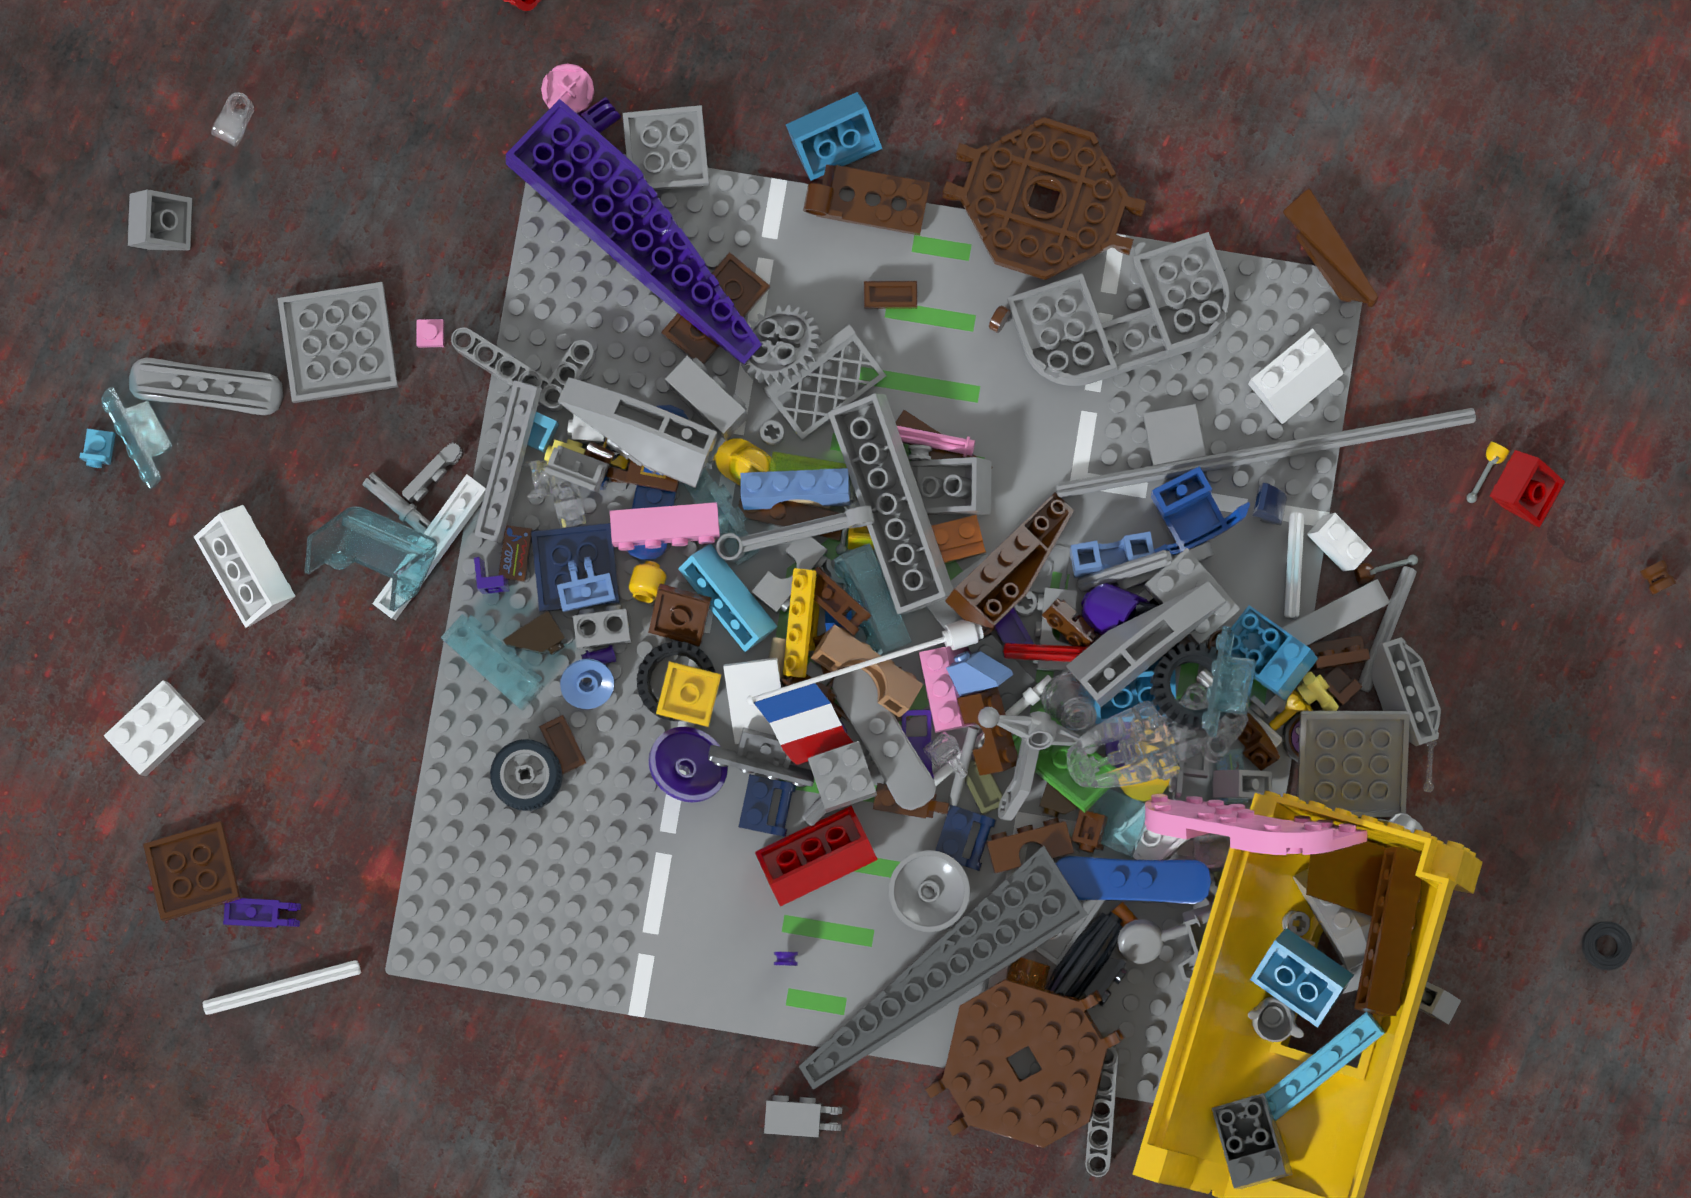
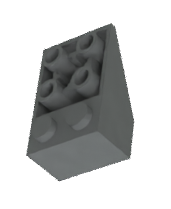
M1264 1093L1212 1108L1234 1189H1244L1293 1175L1286 1148Z

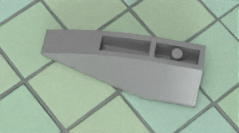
M568 377L558 399V403L645 467L696 488L717 440L716 431L637 399Z
M1207 581L1107 631L1066 667L1099 706L1102 707L1223 606L1226 600Z

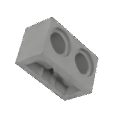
M621 605L607 606L604 612L596 613L594 609H583L578 611L579 615L573 616L576 646L579 650L632 643L627 609H621ZM613 618H619L623 623L622 628L617 632H612L608 628V623ZM589 621L594 622L596 625L595 632L592 635H584L582 633L583 624Z

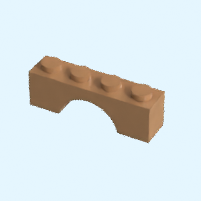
M834 624L822 637L811 659L833 672L842 667L852 666L881 657V655L873 651L872 647L867 643L855 639L846 629ZM891 659L861 668L871 676L876 684L878 691L877 703L898 717H901L910 709L923 686L912 673L903 671Z

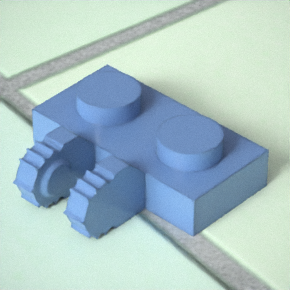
M590 557L584 558L585 570H587L588 578L578 580L576 563L574 560L568 561L572 582L557 585L563 612L616 600L610 573L595 576Z

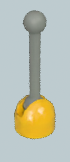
M1490 442L1486 450V457L1489 462L1472 493L1467 495L1469 503L1477 501V493L1493 464L1502 463L1510 452L1508 449L1495 442Z

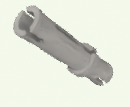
M374 472L369 475L370 480L366 478L363 486L398 514L399 520L403 523L407 522L422 536L431 522L416 510L417 507L413 503L409 504L377 477Z

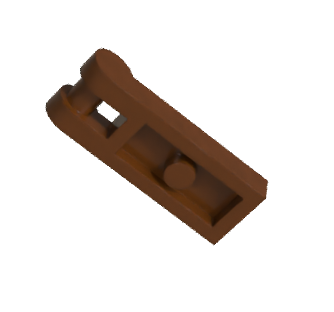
M816 567L814 600L855 636L860 630L858 627L864 620L868 621L872 614L822 569ZM853 609L856 614L849 620L845 616Z

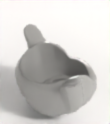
M1275 997L1265 998L1248 1013V1017L1252 1019L1255 1032L1265 1040L1281 1042L1290 1035L1296 1038L1304 1036L1303 1031L1295 1023V1013L1293 1010Z

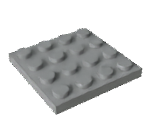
M383 282L277 298L293 403L398 387Z
M1300 711L1297 797H1299V800L1305 801L1306 804L1309 803V800L1324 804L1325 807L1331 808L1332 811H1335V807L1352 812L1351 814L1358 817L1362 815L1392 817L1397 813L1406 814L1409 711Z

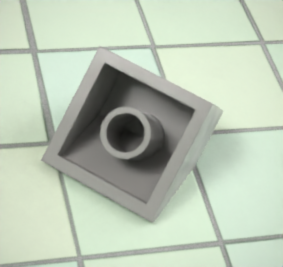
M148 189L131 193L129 199L128 246L148 250H190L192 198Z

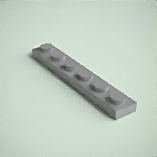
M514 380L475 536L502 543L542 391L541 387Z

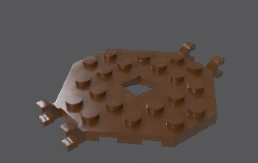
M1044 117L1034 121V124L1021 130L1018 129L1001 137L999 141L988 146L985 145L975 149L959 143L956 151V160L972 162L965 186L961 187L946 181L943 189V198L961 201L995 265L1043 280H1047L1110 248H1115L1120 253L1130 255L1134 239L1116 234L1124 209L1136 216L1142 217L1146 200L1128 196L1093 132ZM1035 184L1060 192L1053 213H1047L1029 206Z
M1006 978L961 1004L943 1078L925 1089L929 1097L932 1098L949 1088L965 1115L948 1126L952 1136L969 1126H973L1044 1148L1089 1123L1092 1119L1094 1102L1098 1094L1108 1048L1120 1043L1125 1038L1120 1028L1102 1037L1089 1015L1087 1009L1103 1000L1098 990L1082 999H1077ZM1029 1046L1042 1069L1022 1080L1018 1077L1008 1058Z

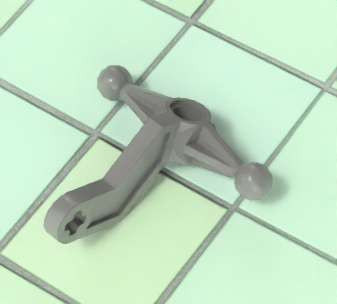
M985 707L978 715L981 726L992 728L998 725L1022 739L1014 777L999 803L998 816L1000 819L1012 821L1029 795L1039 750L1046 749L1051 745L1078 746L1081 752L1092 754L1099 747V740L1096 735L1085 733L1080 736L1057 724L1056 721L1051 720L1050 715L1045 712H1032L1027 716L999 715L993 707Z

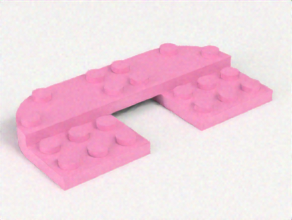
M1153 794L1151 799L1145 803L1146 829L1151 832L1182 839H1190L1209 833L1229 836L1230 848L1273 855H1286V853L1310 855L1330 852L1367 842V830L1356 829L1355 824L1344 823L1334 825L1332 820L1321 819L1312 821L1310 816L1305 815L1295 816L1292 821L1255 815L1253 810L1245 809L1244 804L1224 805L1222 800H1209L1206 802L1203 801L1202 797L1189 796L1186 797V801L1168 799V795Z

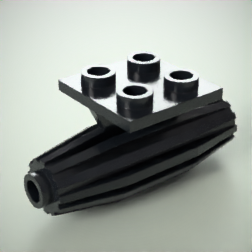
M1111 911L1108 915L1102 912L1075 940L1054 969L1045 989L1054 991L1055 994L1066 997L1071 996L1077 999L1083 994L1087 996L1098 990L1103 999L1098 1004L1103 1007L1112 994L1109 991L1111 985L1114 982L1119 985L1127 974V969L1124 968L1126 961L1110 958L1118 943V936L1123 928L1121 926L1123 920Z

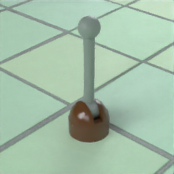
M1410 555L1408 559L1376 568L1369 563H1360L1354 570V575L1359 585L1368 584L1374 579L1377 572L1407 564L1416 565L1418 558L1415 555Z

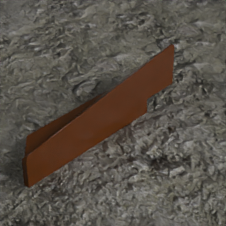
M1310 189L1305 190L1283 210V214L1300 231L1297 233L1296 239L1341 301L1351 302L1354 300L1367 303L1368 307L1375 306L1378 300L1375 290Z

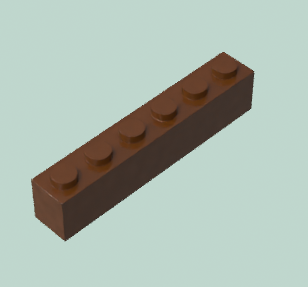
M1398 846L1388 847L1384 850L1354 1009L1380 1016H1396L1401 1006L1400 993L1402 984L1406 979L1405 966L1407 957L1411 952L1410 940L1412 930L1416 926L1415 913L1422 894L1420 889L1422 879L1415 876L1422 853Z

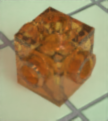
M1021 957L1011 964L1007 978L1016 980L1021 984L1044 989L1051 966Z

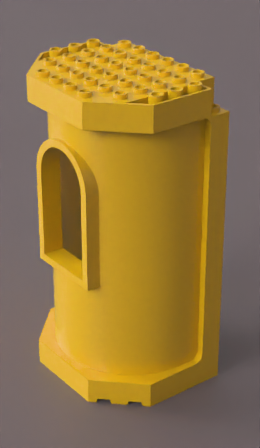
M1265 790L1264 795L1254 794L1250 810H1253L1255 815L1291 821L1294 820L1295 816L1305 815L1310 816L1312 821L1321 819L1332 820L1334 825L1344 823L1355 824L1356 829L1367 830V841L1387 848L1398 846L1422 853L1415 876L1422 879L1420 887L1422 894L1416 908V926L1412 930L1410 940L1411 952L1407 957L1405 966L1406 979L1402 984L1400 993L1401 1006L1396 1016L1373 1014V1017L1386 1033L1362 1051L1358 1068L1345 1065L1275 1121L1286 1148L1293 1175L1244 1189H1234L1212 1108L1258 1094H1265L1312 1056V1054L1289 1048L1288 1044L1291 1035L1281 1042H1270L1261 1038L1255 1032L1252 1019L1248 1017V1013L1265 998L1274 996L1250 979L1274 940L1284 931L1282 920L1287 912L1300 911L1308 915L1310 919L1309 930L1306 934L1299 937L1315 942L1314 947L1316 949L1323 929L1293 879L1294 875L1309 868L1310 855H1303L1302 853L1273 855L1229 848L1132 1175L1157 1183L1209 1194L1212 1190V1195L1217 1198H1364L1453 890L1473 894L1482 861L1475 857L1476 853L1470 851L1464 845L1453 841H1448L1447 845L1443 844L1444 842L1437 840L1436 837L1431 836L1430 833L1415 829L1414 833H1411L1410 830L1396 823L1388 822L1387 826H1385L1384 823L1370 816L1362 815L1360 819L1358 816L1351 814L1352 812L1335 807V811H1332L1331 808L1325 807L1324 804L1309 800V803L1306 804L1305 801L1299 800V797L1283 793V796L1280 797L1281 795ZM1293 920L1292 925L1299 927L1300 921Z

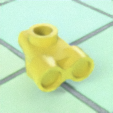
M1312 671L1308 672L1302 679L1304 683L1297 687L1302 697L1309 705L1317 700L1324 711H1337L1338 704L1327 690L1329 685L1321 674L1315 677Z

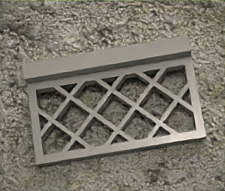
M850 324L818 346L821 352L813 354L817 361L807 363L810 367L809 371L805 369L800 370L802 377L794 374L792 375V382L784 378L782 385H779L774 380L771 386L766 385L762 388L801 440L830 419L828 413L817 412L819 396L834 398L833 409L831 410L833 411L850 404L886 377V374L857 337ZM853 341L860 349L858 361L843 359L845 347ZM841 351L840 358L833 357L835 354ZM863 355L868 360V362L862 361ZM827 360L839 361L837 377L822 375L823 364ZM843 362L858 364L856 379L841 377ZM861 364L872 366L878 376L871 381L859 380ZM819 367V374L811 373ZM807 375L818 377L816 393L801 390L802 379ZM821 378L837 380L835 395L819 393ZM840 380L855 382L854 394L850 397L838 396ZM798 383V389H797V390H795V389H790L791 387H793L795 384ZM859 383L866 384L858 390ZM786 391L797 393L795 409L784 407L778 397ZM800 393L815 396L813 411L798 409ZM837 399L844 400L837 406ZM787 411H794V417L792 418ZM798 412L813 414L811 426L803 432L796 424ZM816 415H821V416H823L822 418H820L818 421L815 422V420H816Z

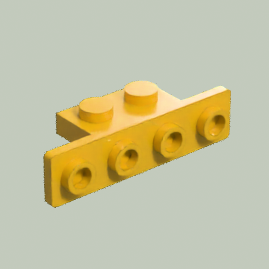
M793 569L783 675L805 678L808 651H815L813 638L817 636L820 605L814 600L815 570Z

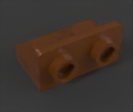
M1362 636L1309 645V648L1318 658L1312 666L1313 671L1370 660L1369 650L1364 649Z

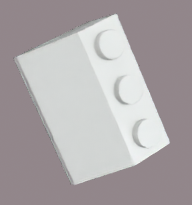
M1312 328L1251 378L1248 385L1280 423L1283 424L1344 373L1330 348Z

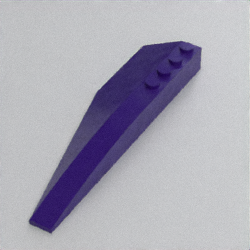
M561 99L506 153V165L622 267L742 364H745L759 350L762 343L745 319L738 313L732 300L722 290L718 280L708 270L704 260L683 230L673 220V216L659 200L657 193L648 184L641 170Z

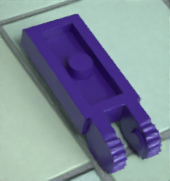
M241 898L225 904L223 925L278 928V926L299 927V920L279 919L280 909L288 911L301 910V904L283 903L279 900Z

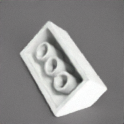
M244 505L219 513L194 536L245 628L281 609L295 597L290 584L285 579L278 563L273 558Z

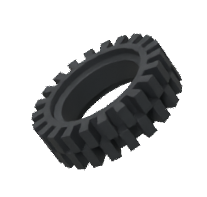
M1190 642L1186 646L1183 644L1178 645L1159 661L1153 671L1154 675L1150 683H1153L1150 693L1155 696L1152 700L1154 706L1159 705L1160 709L1158 712L1161 716L1164 713L1168 716L1166 721L1169 723L1177 722L1176 727L1183 728L1188 726V730H1194L1197 727L1201 730L1209 725L1211 727L1233 707L1232 704L1236 701L1237 695H1235V692L1238 690V684H1235V680L1237 679V674L1231 671L1233 667L1231 661L1229 663L1224 661L1227 656L1223 653L1220 655L1215 653L1217 648L1213 646L1208 649L1205 648L1206 644L1204 643L1195 646V642ZM1186 663H1196L1206 667L1214 675L1218 691L1215 702L1211 706L1201 710H1193L1184 707L1175 699L1171 691L1170 681L1173 671L1178 666Z

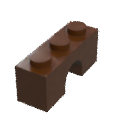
M998 687L957 698L964 724L975 723L981 727L984 733L985 741L983 746L972 750L979 775L1002 772L1015 767L1018 755L1011 732L998 725L992 728H985L981 726L978 720L979 712L985 707H993L999 715H1006Z
M1059 818L1043 821L1044 827L1033 829L1032 825L1017 828L1018 834L1007 836L1005 831L991 835L992 840L986 842L994 873L1019 868L1021 866L1019 858L1020 849L1029 842L1037 843L1041 847L1045 846L1052 858L1074 853L1066 821L1059 822Z

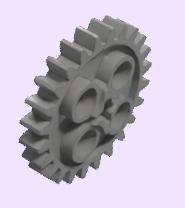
M779 305L774 313L768 308L767 316L765 317L760 313L757 314L759 321L750 320L749 323L762 346L745 364L741 365L744 371L748 373L752 380L756 378L760 384L765 380L769 386L772 385L774 380L779 385H782L784 378L792 382V375L794 374L802 377L800 370L805 369L809 371L810 367L807 363L816 362L817 360L813 354L821 352L818 345L822 343V339L819 336L822 333L814 318H811L807 311L803 313L800 307L793 310L790 305L786 307L785 311Z

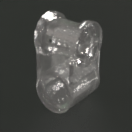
M243 93L231 94L220 115L217 117L211 134L237 146L253 115L254 105L252 101ZM243 103L245 108L244 110L241 108L237 110L235 105Z

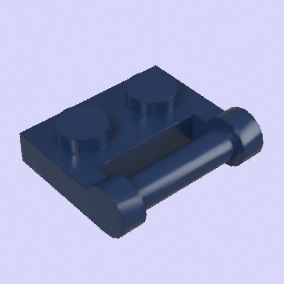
M749 774L738 827L786 837L787 829H785L791 797L792 793L796 791L797 786L790 782ZM774 788L782 790L775 826L767 825Z
M950 805L935 851L949 855L962 866L980 871L982 865L980 860L991 827H995L997 820ZM974 821L980 823L981 826L970 859L962 857Z

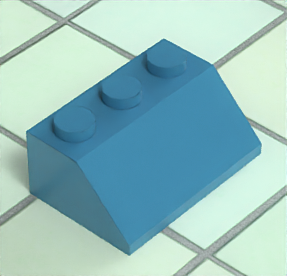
M858 92L786 124L793 145L810 181L823 176L826 165L845 166L882 149L867 106Z
M1285 928L1274 940L1250 980L1310 1023L1319 1027L1350 983L1354 974L1288 928Z

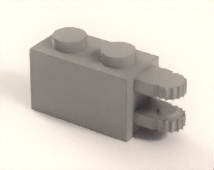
M773 1095L772 1100L766 1101L764 1134L819 1137V1130L841 1131V1124L833 1122L820 1123V1114H842V1107L821 1106V1103H816V1098L800 1097L799 1102L789 1101V1096Z

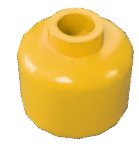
M645 561L644 564L634 567L628 588L636 600L651 603L656 599L660 583L665 585L667 576L660 569L658 563Z

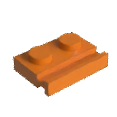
M977 515L932 525L944 563L986 553Z

